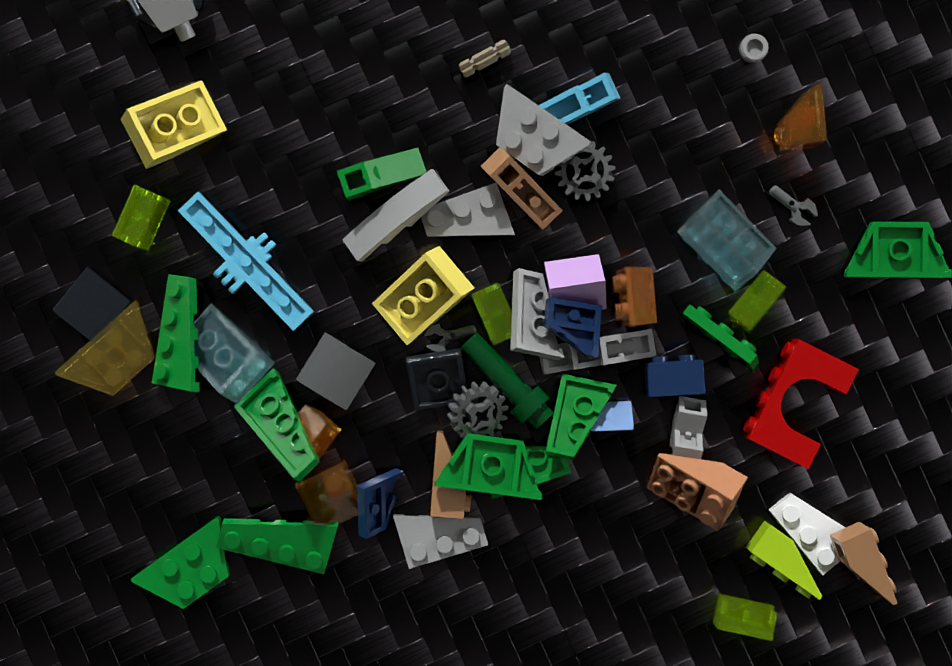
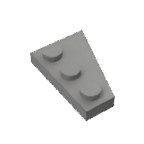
M497 183L437 203L421 217L428 237L515 235Z
M520 268L513 272L511 351L561 360L565 357L562 348L558 347L556 335L544 327L545 303L549 296L544 276L541 273Z
M393 515L409 569L488 545L480 517L457 519L425 515Z

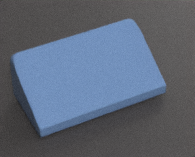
M631 401L607 402L591 431L634 430Z

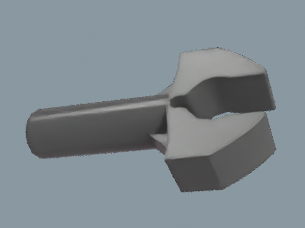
M776 185L770 189L769 194L791 211L792 217L789 222L794 226L811 225L801 217L799 210H806L811 216L816 217L817 209L814 202L808 198L804 202H797Z
M440 324L432 325L424 336L438 334L444 338L438 344H431L426 347L435 352L446 351L445 346L449 341L471 337L477 333V329L474 325L446 331L441 328Z

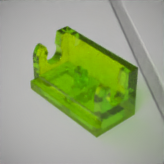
M134 185L112 236L149 251L170 200Z
M763 270L728 312L730 318L734 322L737 321L741 324L742 328L750 334L785 292L786 286Z
M496 283L472 293L471 296L492 344L495 345L511 338L512 312L500 284Z
M719 594L713 624L720 630L773 641L777 612H774V606L770 604Z

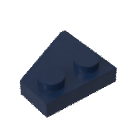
M551 297L546 299L544 327L589 359L595 360L598 358L602 306Z
M395 468L357 485L359 536L368 539L387 529L390 512L397 498L392 493L396 480L403 479L404 471Z

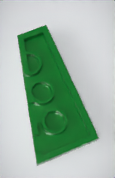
M168 274L152 379L153 384L199 392V382H195V369L199 368V359L194 356V341L198 340V329H195L193 316L197 314L196 278Z
M273 368L234 408L293 478L300 482L320 461L279 372Z
M224 518L216 548L324 574L339 521L315 523V521L303 520V523H289L287 520L261 522L260 519Z

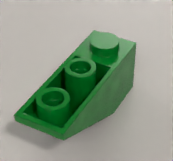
M418 148L365 161L337 171L345 196L349 201L421 177L427 173Z

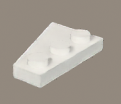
M788 493L769 509L770 513L820 574L824 575L840 562L830 534L844 529V526L791 493Z

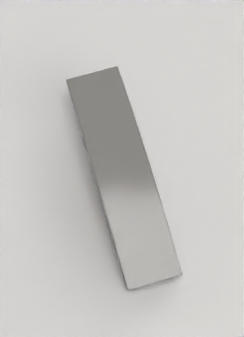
M431 169L385 202L342 240L357 261H364L381 244L389 243L406 226L411 227L449 190L435 170Z
M652 329L602 336L599 340V355L595 360L589 359L568 343H560L558 347L562 348L565 358L555 360L540 357L542 374L654 357L656 356L653 332Z

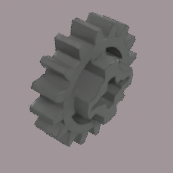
M592 142L593 145L590 148L583 149L572 156V159L557 165L561 170L554 173L555 177L562 178L557 186H566L567 189L564 195L567 196L571 192L574 193L575 201L579 199L580 195L584 196L585 202H589L591 194L596 199L600 198L599 190L607 192L609 187L605 183L614 181V177L610 176L609 172L614 171L615 166H608L612 156L604 157L602 154L605 148L602 147L596 150L595 142ZM586 153L591 156L590 158L580 159L576 155ZM599 161L603 169L602 178L597 173V163ZM590 162H592L593 164L590 166V170L588 172L591 175V177L585 175L584 177H581L579 181H577L576 179L579 177V173L581 171L579 166L581 168H584L586 165L588 166ZM567 165L572 169L573 178L571 181L568 180L566 174ZM580 184L594 186V188L587 190L579 189L578 187Z
M484 381L480 387L475 382H472L471 389L469 390L462 386L463 393L461 395L454 393L453 395L457 401L448 404L449 408L453 411L447 414L452 422L450 425L461 438H464L468 433L484 436L489 434L491 437H494L493 430L495 428L500 430L503 428L499 423L500 420H507L508 418L503 413V411L508 410V406L504 402L506 398L494 385L490 387Z

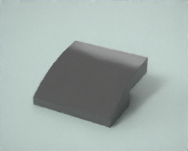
M325 332L296 380L347 410L374 367L375 362Z

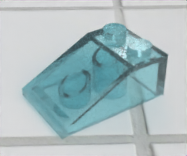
M210 304L194 321L195 329H198V340L194 341V356L199 359V368L197 370L222 396L238 404L274 365V362L213 304Z

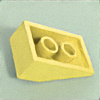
M202 80L128 108L121 118L146 169L167 161L227 130Z
M438 246L426 252L372 304L404 343L409 345L457 305L474 287L441 247Z

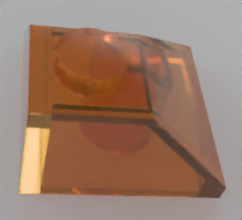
M816 84L803 93L778 123L774 136L776 144L780 145V151L810 149L827 141L822 84Z
M345 460L295 484L315 523L339 521L338 524L358 515L357 484Z

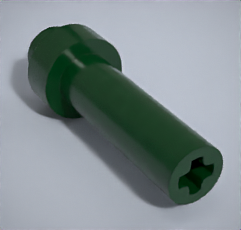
M478 332L461 347L462 353L515 407L510 413L521 425L527 420L537 430L554 413L545 403L549 399L547 394L539 386L532 390Z

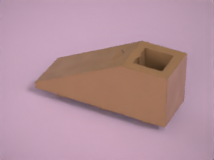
M857 522L830 534L838 560L893 605L897 604L894 595L896 587L887 575L886 568L888 564L885 557L879 552L877 546L879 539L874 529L865 526L861 522Z

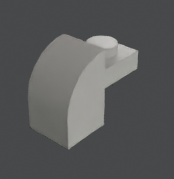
M683 396L678 397L670 436V447L673 448V455L701 459L703 453L702 433L707 419L706 400Z

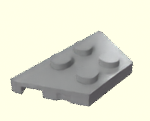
M505 85L496 145L532 171L543 176L552 171L555 166L567 162L578 152L588 149L593 145L590 140L511 86Z

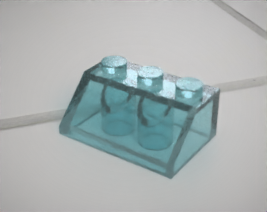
M720 190L715 192L677 231L683 237V240L691 245L704 262L709 264L734 291L755 276L776 250V247Z

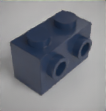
M678 355L679 361H668V356L651 357V362L644 363L646 396L705 394L703 360H696L695 355Z

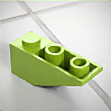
M764 521L746 546L752 552L750 558L762 567L767 563L775 568L773 574L785 583L791 579L798 584L795 589L808 599L811 595H814L820 600L822 595L794 541Z

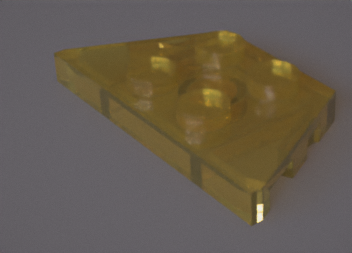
M135 300L63 364L55 374L112 396L117 393L155 358L152 345L149 342L146 325L140 313L139 303Z

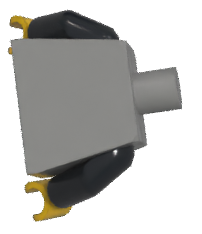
M126 0L135 18L148 27L159 29L161 32L174 28L181 42L196 35L189 20L198 16V10L202 7L203 0Z

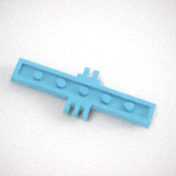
M197 192L178 210L226 260L213 275L219 278L226 272L228 275L221 281L224 286L232 280L235 281L228 289L231 294H234L247 282L293 331L314 313L310 306L267 263L272 257L269 252L276 244L270 241L265 247L261 245L268 238L265 232L257 239L252 236L246 241L200 192Z

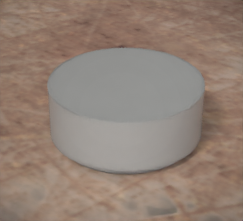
M759 34L746 36L739 46L740 56L748 63L761 61L768 53L767 40Z

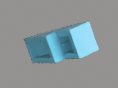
M603 73L539 106L567 125L621 98L609 73Z

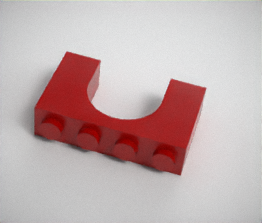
M792 339L791 343L787 342L783 347L780 355L783 359L779 367L775 366L768 378V381L771 383L767 391H762L756 401L758 408L754 416H750L747 419L743 428L746 431L743 437L809 469L821 444L794 431L787 425L781 412L782 397L793 383L803 379H812L838 393L847 394L859 369L800 339Z

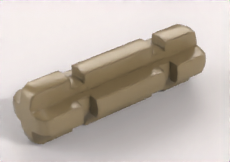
M501 40L495 44V47L492 48L490 46L475 54L471 60L466 59L459 64L460 71L464 77H468L474 74L475 70L478 69L480 71L498 61L499 57H506L511 53V49L505 40Z

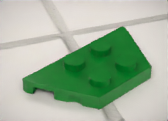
M870 222L844 272V277L952 278V269L948 268L942 256L944 253L940 244L934 239V232L929 222Z
M468 433L434 482V486L542 500V494L538 489L532 465L527 457L528 453L525 444L521 440Z
M218 516L131 578V581L182 609L186 608L230 576L229 564L225 555L226 550L216 548L221 530V518Z

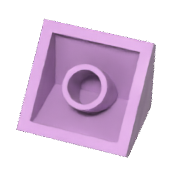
M599 254L544 262L549 297L602 306V309H607L605 277Z

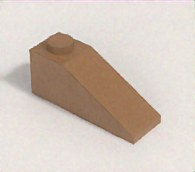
M501 147L481 165L496 183L542 229L563 211Z
M437 431L430 516L464 519V512H470L471 495H466V490L434 486L435 480L453 455L443 431Z

